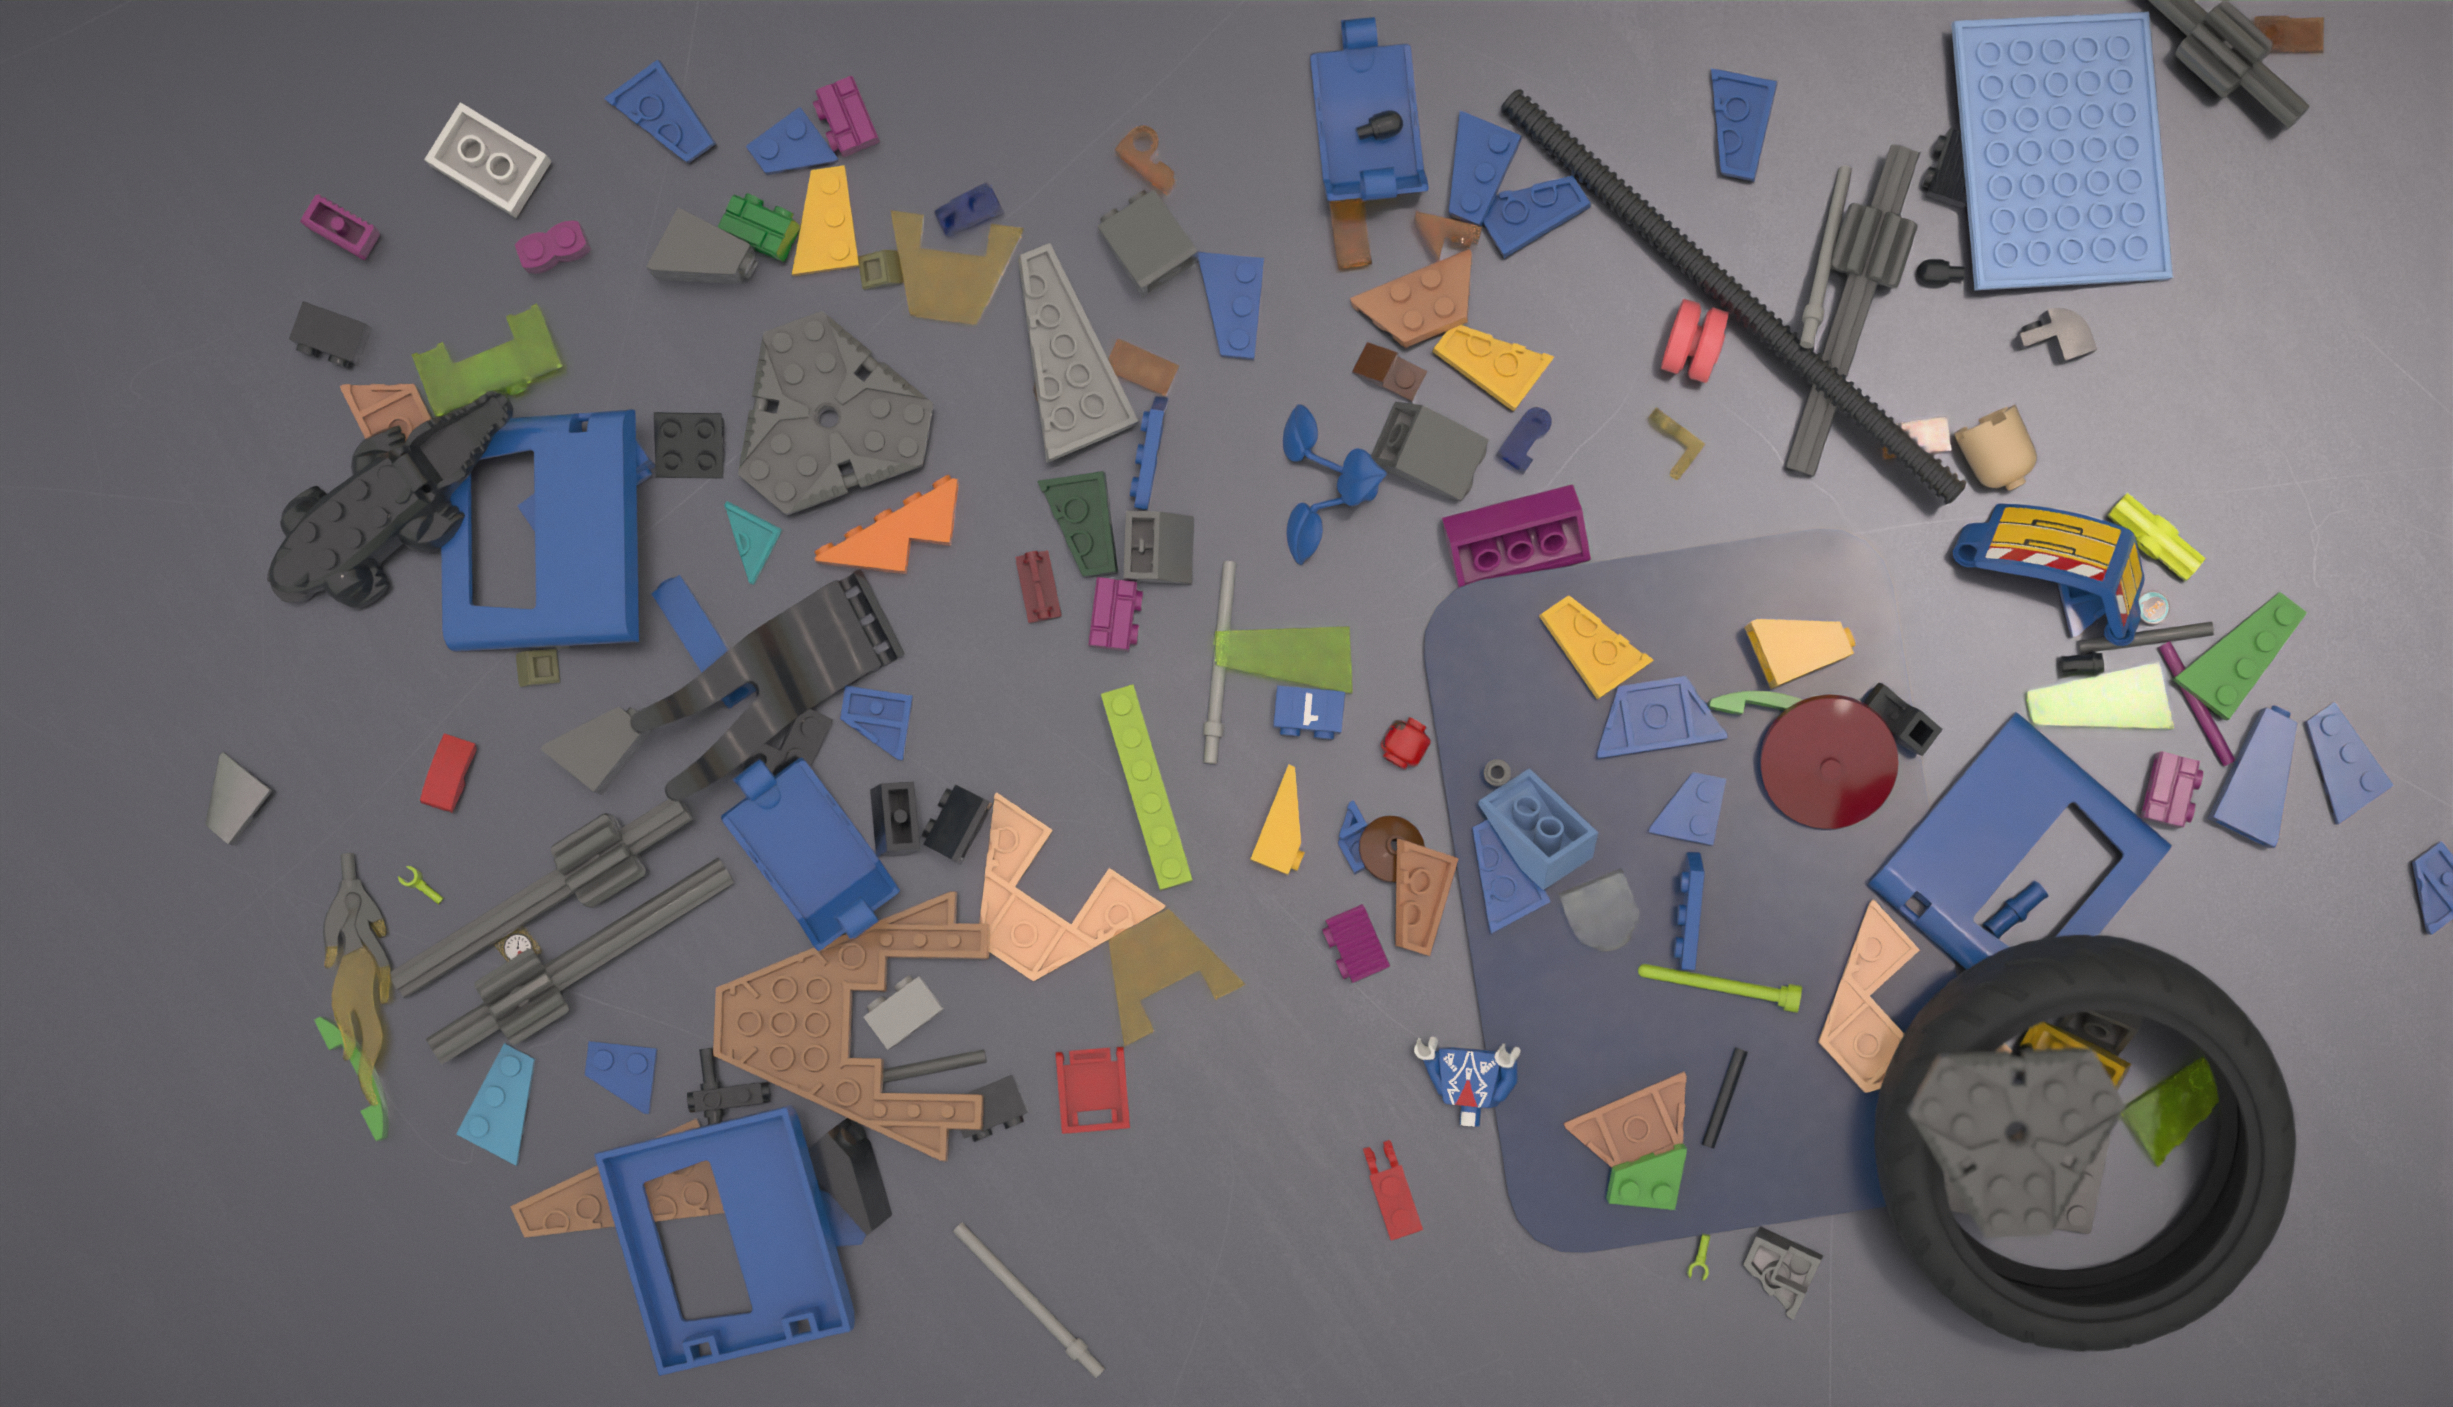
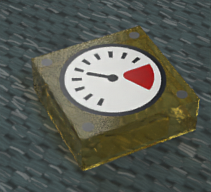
M524 926L508 934L494 945L506 961L511 960L527 949L534 950L537 956L543 952L542 948Z

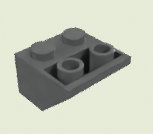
M1126 510L1123 579L1125 581L1142 583L1192 584L1194 516L1157 511Z

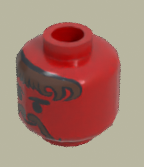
M1411 717L1408 718L1407 722L1402 720L1393 721L1380 743L1384 751L1383 757L1404 770L1408 766H1418L1431 744L1430 738L1424 733L1427 727Z

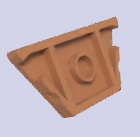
M1470 249L1356 295L1350 298L1352 307L1371 318L1373 324L1381 330L1389 332L1393 339L1405 348L1467 323L1471 287V264L1473 261L1472 252Z
M343 384L339 386L365 439L378 431L399 425L402 433L406 436V442L411 432L418 425L432 419L415 384Z
M1681 1072L1564 1122L1563 1125L1565 1129L1611 1168L1627 1161H1637L1640 1157L1650 1153H1654L1656 1156L1673 1150V1145L1683 1144L1685 1084L1687 1076L1685 1072Z

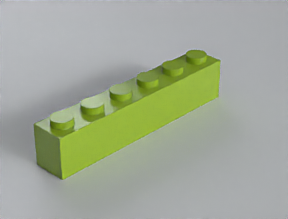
M1134 685L1102 693L1103 704L1159 889L1162 891L1192 882V876Z

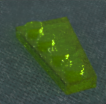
M1350 626L1214 631L1215 666L1269 676L1284 681L1297 682L1322 689L1344 691L1345 694H1353Z
M2160 663L2025 692L2032 725L2175 729Z
M2205 1056L2197 1059L2128 1103L2122 1112L2156 1167H2159L2166 1160L2165 1157L2176 1146L2179 1147L2188 1137L2187 1134L2200 1121L2203 1122L2212 1112L2211 1109L2219 1102L2216 1085Z

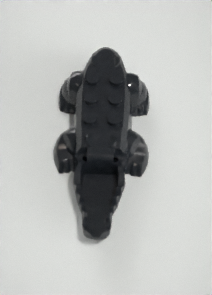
M492 389L467 405L418 425L411 432L406 442V436L402 433L399 425L378 431L364 439L356 448L352 456L351 469L353 475L328 494L320 489L319 486H313L292 499L281 513L280 526L286 538L278 548L267 574V582H270L276 596L284 602L300 603L309 600L316 592L325 590L337 602L350 608H361L375 602L388 589L389 582L381 564L402 544L413 550L428 551L442 547L450 541L457 533L465 517V514L459 511L457 506H452L450 501L451 494L469 477L475 465L487 450L496 432L504 427L512 418L514 409L509 398L502 391ZM430 484L431 491L425 493L421 487Z

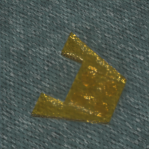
M890 210L910 316L978 325L1024 232V228L990 224L986 257L920 248L924 215Z
M1170 909L1108 940L1124 1047L1155 1031L1140 1000L1199 970L1215 1000L1246 985Z

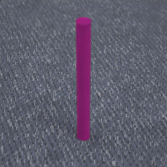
M2171 641L2158 647L2174 677L2185 670ZM2180 686L2223 766L2234 762L2235 758L2206 705Z

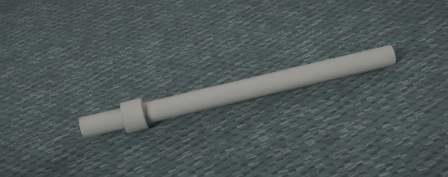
M1840 166L1838 170L1809 305L1804 307L1802 316L1804 328L1800 345L1804 348H1813L1817 328L1823 321L1825 310L1822 308L1852 174V168L1849 166Z
M1223 561L1208 720L1204 722L1203 736H1206L1203 763L1217 764L1219 738L1223 737L1224 730L1221 716L1237 563L1233 561Z
M963 1222L952 1231L1067 1349L1065 1353L1073 1361L1077 1359L1095 1378L1105 1370L1086 1350L1088 1346L1081 1338L1076 1339Z

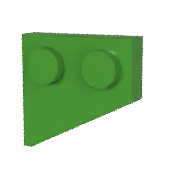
M1679 1143L1673 1145V1150L1655 1156L1654 1153H1650L1640 1157L1637 1161H1627L1613 1166L1606 1196L1609 1204L1675 1210L1687 1153L1686 1146Z

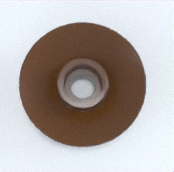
M1383 816L1373 820L1364 829L1359 841V853L1365 868L1373 876L1386 882H1396L1397 851L1391 848V841L1401 839L1425 847L1419 830L1410 821L1402 817Z

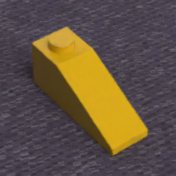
M1289 764L1250 859L1253 862L1286 875L1289 874L1290 869L1298 870L1305 853L1299 850L1301 835L1295 767Z
M2042 1022L2029 1028L2020 1044L2021 1046L2025 1043H2032L2034 1050L2091 1048L2117 1091L2132 1065L2104 1048L2048 1022Z

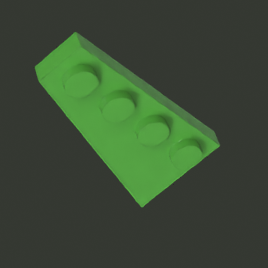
M2281 592L2276 594L2172 680L2225 721L2229 720L2307 612Z

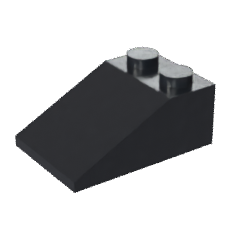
M846 1118L828 1131L808 1151L816 1179L868 1236L890 1218L892 1212L871 1142L866 1138V1132L861 1125Z

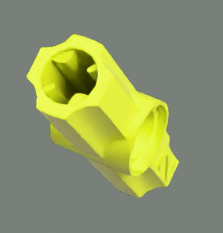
M2128 493L2121 498L2107 515L2117 525L2125 527L2134 533L2138 548L2151 558L2159 559L2184 581H2187L2206 559L2178 536V530L2170 522L2159 515H2153Z

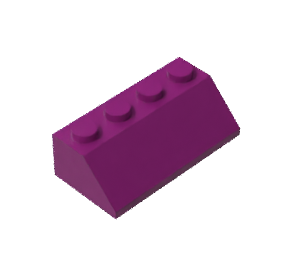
M1573 484L1442 518L1458 588L1483 579L1561 568L1591 560L1583 511Z

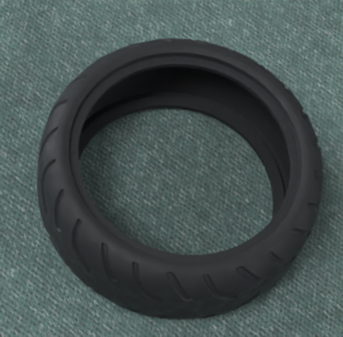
M2066 935L2027 941L1998 951L1993 956L1983 959L1948 982L1943 989L1939 990L1929 1000L1907 1028L1888 1065L1881 1084L1876 1107L1874 1145L1879 1183L1890 1217L1917 1265L1943 1295L1949 1298L1959 1309L1985 1326L1995 1329L1998 1333L2017 1341L2035 1343L2036 1346L2080 1352L2091 1350L2098 1352L2129 1348L2133 1344L2140 1345L2182 1329L2187 1324L2197 1321L2223 1303L2225 1298L2233 1293L2263 1257L2283 1219L2294 1173L2296 1129L2294 1111L2286 1082L2269 1045L2246 1013L2211 979L2175 956L2143 943L2108 935ZM2088 1011H2120L2141 1015L2168 1025L2192 1039L2202 1050L2216 1085L2220 1114L2219 1139L2214 1162L2198 1197L2184 1216L2161 1238L2143 1250L2110 1264L2075 1270L2045 1269L2019 1263L1995 1253L1979 1243L1954 1219L1948 1201L1944 1170L1907 1112L1909 1105L1939 1054L1996 1052L2005 1043L2039 1023L2059 1016Z

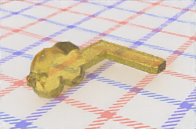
M1656 407L1649 418L1688 446V449L1670 471V476L1678 480L1706 444Z

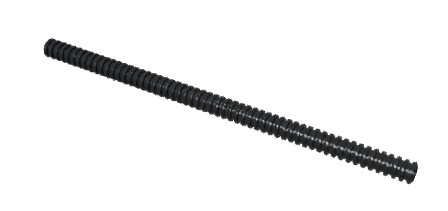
M1522 89L1515 90L1501 106V112L1503 114L1508 113V118L1511 121L1516 120L1517 127H1524V133L1527 135L1532 134L1534 142L1540 141L1542 149L1547 148L1548 154L1550 156L1555 155V160L1558 163L1562 161L1565 169L1570 168L1573 176L1578 175L1581 183L1586 182L1589 190L1594 189V194L1597 197L1602 196V201L1605 204L1610 203L1611 210L1615 211L1617 209L1619 211L1618 216L1620 218L1626 217L1628 225L1634 224L1636 232H1643L1642 237L1644 239L1648 237L1650 239L1649 243L1652 246L1656 244L1658 246L1657 250L1660 253L1664 251L1667 259L1672 258L1675 266L1680 265L1683 273L1688 272L1691 280L1696 279L1698 281L1697 286H1704L1705 293H1712L1714 301L1720 300L1722 308L1727 307L1729 308L1728 312L1730 315H1737L1736 320L1738 322L1743 321L1746 329L1751 328L1754 336L1759 335L1762 343L1767 342L1770 350L1775 349L1778 357L1783 356L1786 364L1791 363L1794 371L1799 370L1801 372L1800 377L1804 378L1806 376L1809 379L1807 381L1808 384L1812 385L1814 383L1817 386L1815 390L1817 392L1823 391L1825 399L1831 398L1833 406H1840L1839 411L1841 413L1846 412L1849 420L1854 419L1857 427L1862 426L1865 434L1870 433L1873 441L1878 440L1881 448L1886 447L1888 449L1887 453L1890 456L1894 454L1896 456L1895 460L1898 463L1902 461L1904 463L1903 468L1906 470L1910 468L1912 470L1911 475L1914 477L1918 475L1920 483L1926 482L1928 490L1934 489L1936 491L1935 496L1937 498L1943 497L1945 505L1951 504L1966 487L1967 482L1965 480H1958L1956 472L1952 474L1949 472L1950 467L1948 465L1945 467L1941 465L1942 460L1940 458L1936 460L1933 457L1934 453L1932 451L1928 453L1925 450L1926 446L1924 444L1920 446L1917 443L1918 439L1916 437L1912 439L1909 436L1910 432L1908 430L1904 432L1901 429L1902 425L1900 423L1896 425L1893 422L1894 418L1892 416L1888 418L1885 415L1886 411L1884 409L1880 411L1877 408L1878 403L1874 402L1872 404L1869 401L1870 396L1866 395L1864 397L1861 394V388L1856 390L1853 387L1854 382H1847L1845 380L1847 376L1845 374L1839 375L1837 373L1839 369L1837 367H1830L1831 362L1829 360H1822L1823 355L1821 353L1816 354L1814 347H1802L1797 332L1792 333L1789 325L1784 326L1781 318L1776 319L1773 311L1768 312L1765 304L1760 305L1757 297L1752 298L1750 296L1751 291H1744L1742 289L1743 284H1736L1734 276L1728 277L1726 269L1720 270V264L1718 262H1711L1712 257L1710 255H1703L1704 250L1702 248L1697 249L1695 247L1696 243L1694 241L1689 242L1686 234L1681 235L1678 227L1673 228L1670 220L1665 221V216L1662 213L1658 215L1656 213L1657 209L1654 206L1650 208L1648 206L1649 202L1646 199L1642 201L1640 199L1641 194L1638 192L1634 194L1632 192L1633 187L1630 185L1626 187L1624 179L1618 180L1616 172L1610 173V167L1608 165H1601L1602 160L1600 158H1593L1594 153L1592 151L1587 152L1584 144L1579 145L1576 137L1571 138V133L1568 130L1563 131V126L1560 123L1556 125L1554 123L1555 119L1552 116L1548 118L1545 110L1540 111L1539 104H1532V99L1529 96L1524 97Z

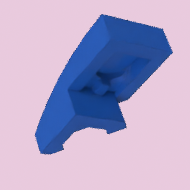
M1352 800L1347 807V813L1339 834L1338 845L1353 873L1357 874L1366 869L1360 857L1359 841L1367 824L1354 800Z

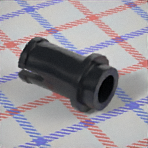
M2091 650V654L2061 656L2063 677L2093 674L2094 677H2097L2098 673H2104L2102 652L2096 653L2095 650Z

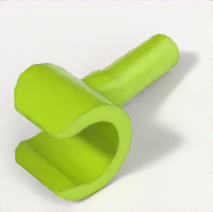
M406 866L414 872V879L408 883L405 879L398 876L399 882L406 887L417 888L439 905L443 897L423 881L422 873L418 869Z
M1702 1234L1696 1260L1690 1263L1687 1268L1689 1278L1692 1276V1269L1697 1265H1701L1704 1269L1701 1281H1704L1709 1275V1269L1705 1265L1711 1237L1708 1234Z

